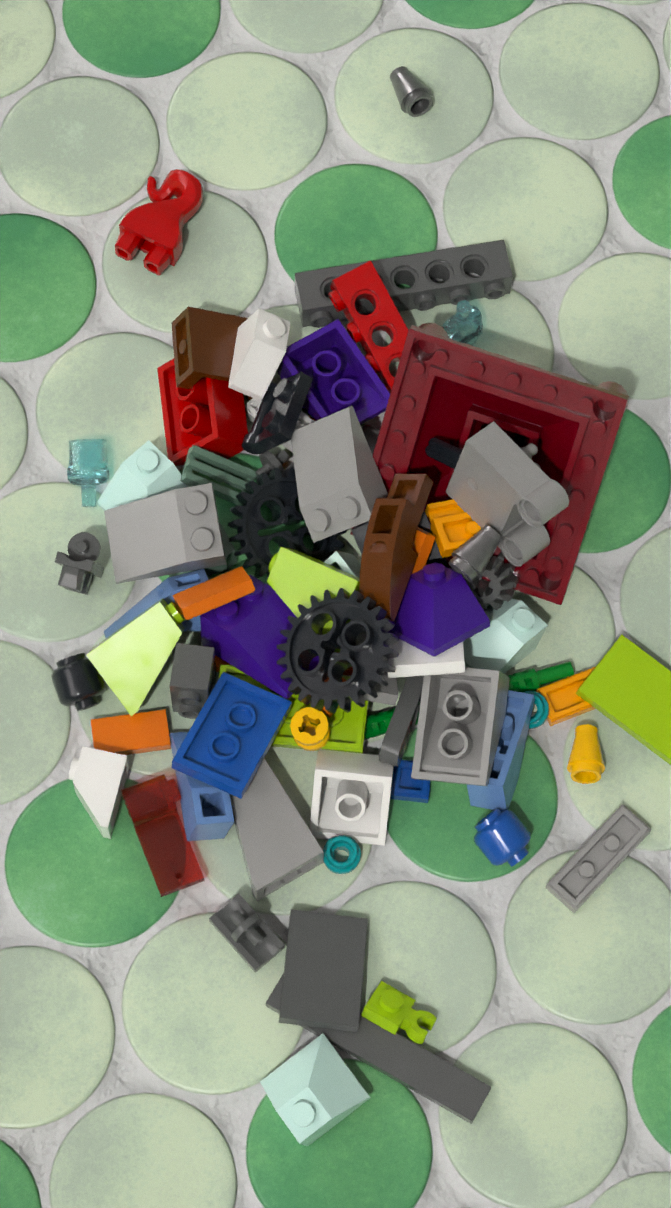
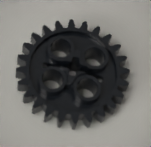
M293 467L284 470L283 476L279 468L271 470L269 476L265 472L256 476L257 483L250 481L245 484L248 493L241 492L236 495L237 500L242 505L230 508V512L238 516V519L229 522L228 526L237 529L238 534L229 538V542H240L241 547L234 555H246L247 560L242 567L244 569L253 565L257 567L254 573V577L257 579L267 574V579L269 577V564L273 558L269 551L271 540L276 542L279 548L294 549L322 562H325L334 553L333 550H339L345 546V544L337 540V536L346 533L347 530L315 542L313 551L308 550L303 543L304 534L311 537L307 526L292 532L286 530L267 536L258 535V530L272 529L282 524L292 525L305 521L302 514L295 508L298 492ZM262 505L267 506L271 510V522L266 521L262 517L260 511Z
M340 588L337 597H335L327 589L324 591L323 601L311 595V607L308 609L299 604L298 609L301 616L299 618L287 617L293 625L292 629L280 631L283 636L288 638L287 643L277 645L278 650L286 653L285 657L277 660L279 666L287 668L280 677L288 683L292 682L288 687L289 692L294 695L299 694L298 700L306 705L311 702V707L317 711H321L325 706V710L335 714L339 705L342 710L348 713L351 711V701L364 707V695L369 694L377 698L378 695L374 686L377 683L387 686L388 682L382 675L384 672H395L396 670L388 664V659L398 657L399 653L390 648L389 645L399 641V638L393 633H387L395 624L388 618L384 619L388 612L380 606L376 607V601L369 596L364 599V595L356 590L350 596L348 591ZM332 620L333 625L331 630L327 634L323 635L322 630L324 625L328 621ZM366 631L367 634L364 642L356 646L357 636L361 632ZM335 649H341L339 653L334 652ZM319 656L317 667L309 671L311 660ZM349 667H353L351 677L347 681L342 682L344 671Z

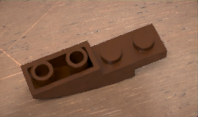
M395 474L387 498H376L365 536L361 559L359 592L364 595V599L369 596L376 601V607L380 606L388 613L384 619L388 618L391 621H395L418 556L411 548V544L433 485V481L427 474Z

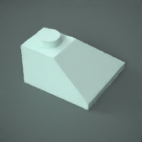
M148 440L120 465L97 501V504L105 511L174 489L186 488L189 485L180 481L182 475L174 463Z
M511 599L508 602L503 600L504 603L498 610L489 604L484 612L490 620V627L463 641L465 668L497 670L505 674L536 649L548 625L522 600Z
M324 1033L260 1081L278 1115L299 1144L307 1147L371 1098Z

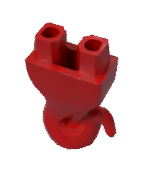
M176 169L170 171L160 189L156 188L155 178L149 176L147 193L152 202L130 210L119 224L120 235L115 244L116 255L127 261H132L137 251L140 250L147 254L143 260L144 267L158 276L162 274L169 264L172 266L176 265L183 250V227L199 210L203 201L201 182L192 174L183 170Z

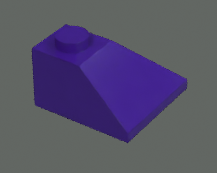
M434 562L411 574L395 621H392L395 626L387 633H393L404 642L435 657L490 627V620L463 576L442 564Z

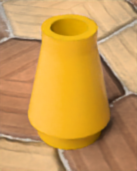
M584 724L575 728V738L567 765V770L571 773V779L575 782L582 784L595 783L601 779V774L605 771L598 739V729L593 725Z

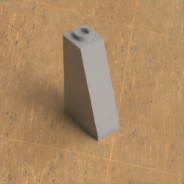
M264 758L242 799L230 794L235 828L252 892L257 901L321 865L324 858V851Z

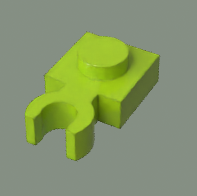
M383 981L380 982L361 1014L362 1017L396 1035L400 1028L405 1030L407 1036L418 1044H423L428 1034V1031L419 1026H423L431 1031L437 1019L428 1011L414 1010L415 999Z

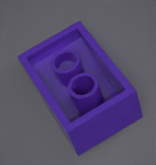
M339 319L287 346L277 373L281 379H287L299 372H303L313 379L303 408L315 421L353 406L361 425L386 411L390 397L389 391Z
M249 575L255 587L253 593L200 615L201 645L214 647L217 657L288 699L293 695V693L288 691V687L292 682L288 683L280 677L287 668L279 666L277 660L285 657L286 653L278 650L277 645L287 643L288 638L283 636L280 631L285 629L291 630L293 625L287 617L296 616L271 586ZM319 656L311 660L309 671L317 667Z

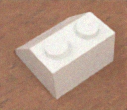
M319 749L315 766L310 831L313 836L318 839L329 840L335 836L344 835L354 839L357 843L385 846L393 765L380 762L379 755Z

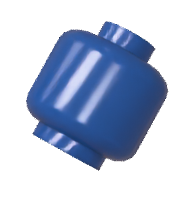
M496 808L475 825L477 833L474 836V842L493 865L499 866L508 862L512 867L529 853L525 846L530 842L531 834L513 811L504 810L501 812Z

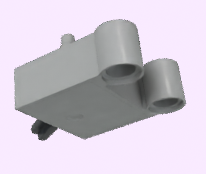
M494 421L466 440L463 450L441 439L431 438L428 441V446L425 448L426 455L455 469L446 493L457 502V505L481 529L486 524L501 535L503 539L498 544V547L512 565L522 566L550 545L549 534L543 525L566 509L569 505V499L565 489L557 481L550 479L540 469L538 463L531 460L532 456L537 454L538 451L535 444L530 443L526 447L520 448Z

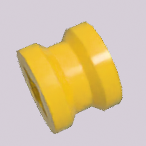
M306 707L297 711L292 717L290 724L294 741L300 748L307 751H315L327 744L331 731L327 717L322 711Z

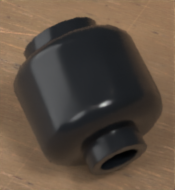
M85 653L58 661L56 663L58 668L52 672L51 678L60 703L64 706L75 705L77 712L98 705L96 697L106 691V684L91 661L86 658Z

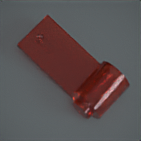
M162 774L121 789L125 806L160 896L163 897L205 881L191 844L186 839L185 829L177 811L175 802L181 800V795L174 778L167 781L165 775Z

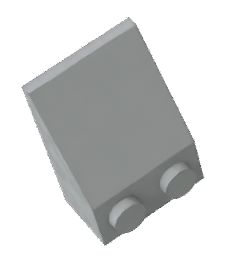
M353 406L294 430L291 442L299 508L313 543L369 521L376 498H387L388 493Z
M212 483L174 489L104 511L116 584L227 565Z
M465 668L463 673L427 675L423 677L411 774L412 779L488 787L506 713L510 680L507 675L497 670Z

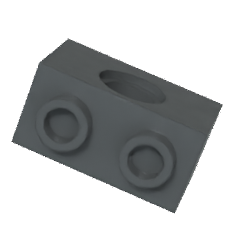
M176 643L169 685L173 712H178L182 717L196 719L215 687L214 647Z

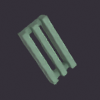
M193 445L188 450L180 481L190 486L212 483L215 496L233 504L242 505L236 498V495L239 494L238 492L192 473V469L209 476L210 479L220 483L224 482L246 493L248 492L245 484L257 478L256 471Z

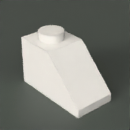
M259 308L238 327L228 388L259 401L264 397L286 353L290 321Z
M82 746L80 757H74L71 762L69 780H73L76 795L104 838L111 839L129 771L128 758L126 755Z

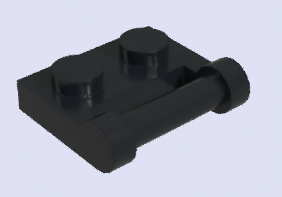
M299 372L287 379H282L279 383H270L260 404L251 431L244 436L241 444L245 451L251 454H261L291 440L313 380L311 377L303 372Z

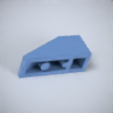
M508 690L505 718L488 787L467 785L471 806L491 810L498 808L501 812L509 809L519 778L535 700L533 694Z

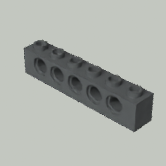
M504 240L371 261L399 313L412 309L425 311L437 305L449 303L462 305L470 300L480 298L498 299L505 294H510L513 276ZM366 262L295 273V294L302 327H324L337 319L339 321H348L343 310L337 312L331 300L327 298L329 296L328 293L332 291L330 286L332 280ZM476 273L480 277L472 278L467 276L466 274ZM439 278L443 279L445 282L435 283L432 280ZM407 284L410 288L401 289L397 285ZM359 299L355 302L357 312L362 315H369L374 311V307L369 300Z

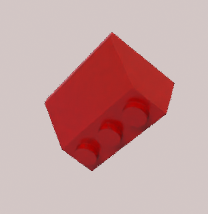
M174 358L157 368L168 459L175 466L185 465L188 450L193 445L226 459L244 450L241 444L244 436L248 433L242 393L228 388V381L202 377L190 389L176 387Z

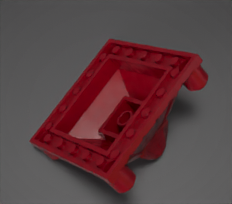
M426 323L419 327L412 325L408 330L373 458L387 493H389L395 474H427L433 481V485L424 507L426 509L427 504L452 500L446 493V489L455 470L426 455L425 448L428 446V441L431 438L441 439L463 450L466 440L494 421L520 448L526 447L530 443L535 444L538 451L537 454L532 456L531 460L538 463L540 469L550 479L557 481L565 489L569 505L543 525L549 534L550 545L522 566H515L512 574L518 576V584L512 589L562 605L569 582L573 576L576 559L623 414L628 406L629 396L623 386L616 382L607 381L594 386L450 339L443 327L436 323ZM499 547L495 549L493 556L497 557L502 552ZM453 556L445 557L449 568H451L449 561ZM504 558V563H510L506 558ZM483 576V578H482V579L487 580V581L490 580L489 578H487V577H485V576Z

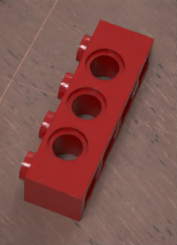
M370 260L332 280L330 286L332 291L328 295L336 311L340 312L343 310L349 321L345 325L348 334L355 344L361 343L366 353L364 357L389 393H391L395 377L391 375L389 365L393 362H400L408 328ZM359 299L369 300L374 307V311L369 315H362L357 312L355 302ZM378 330L385 331L390 336L391 343L385 347L376 345L372 340V333Z

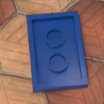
M223 672L174 756L172 768L242 799L288 716L292 702Z

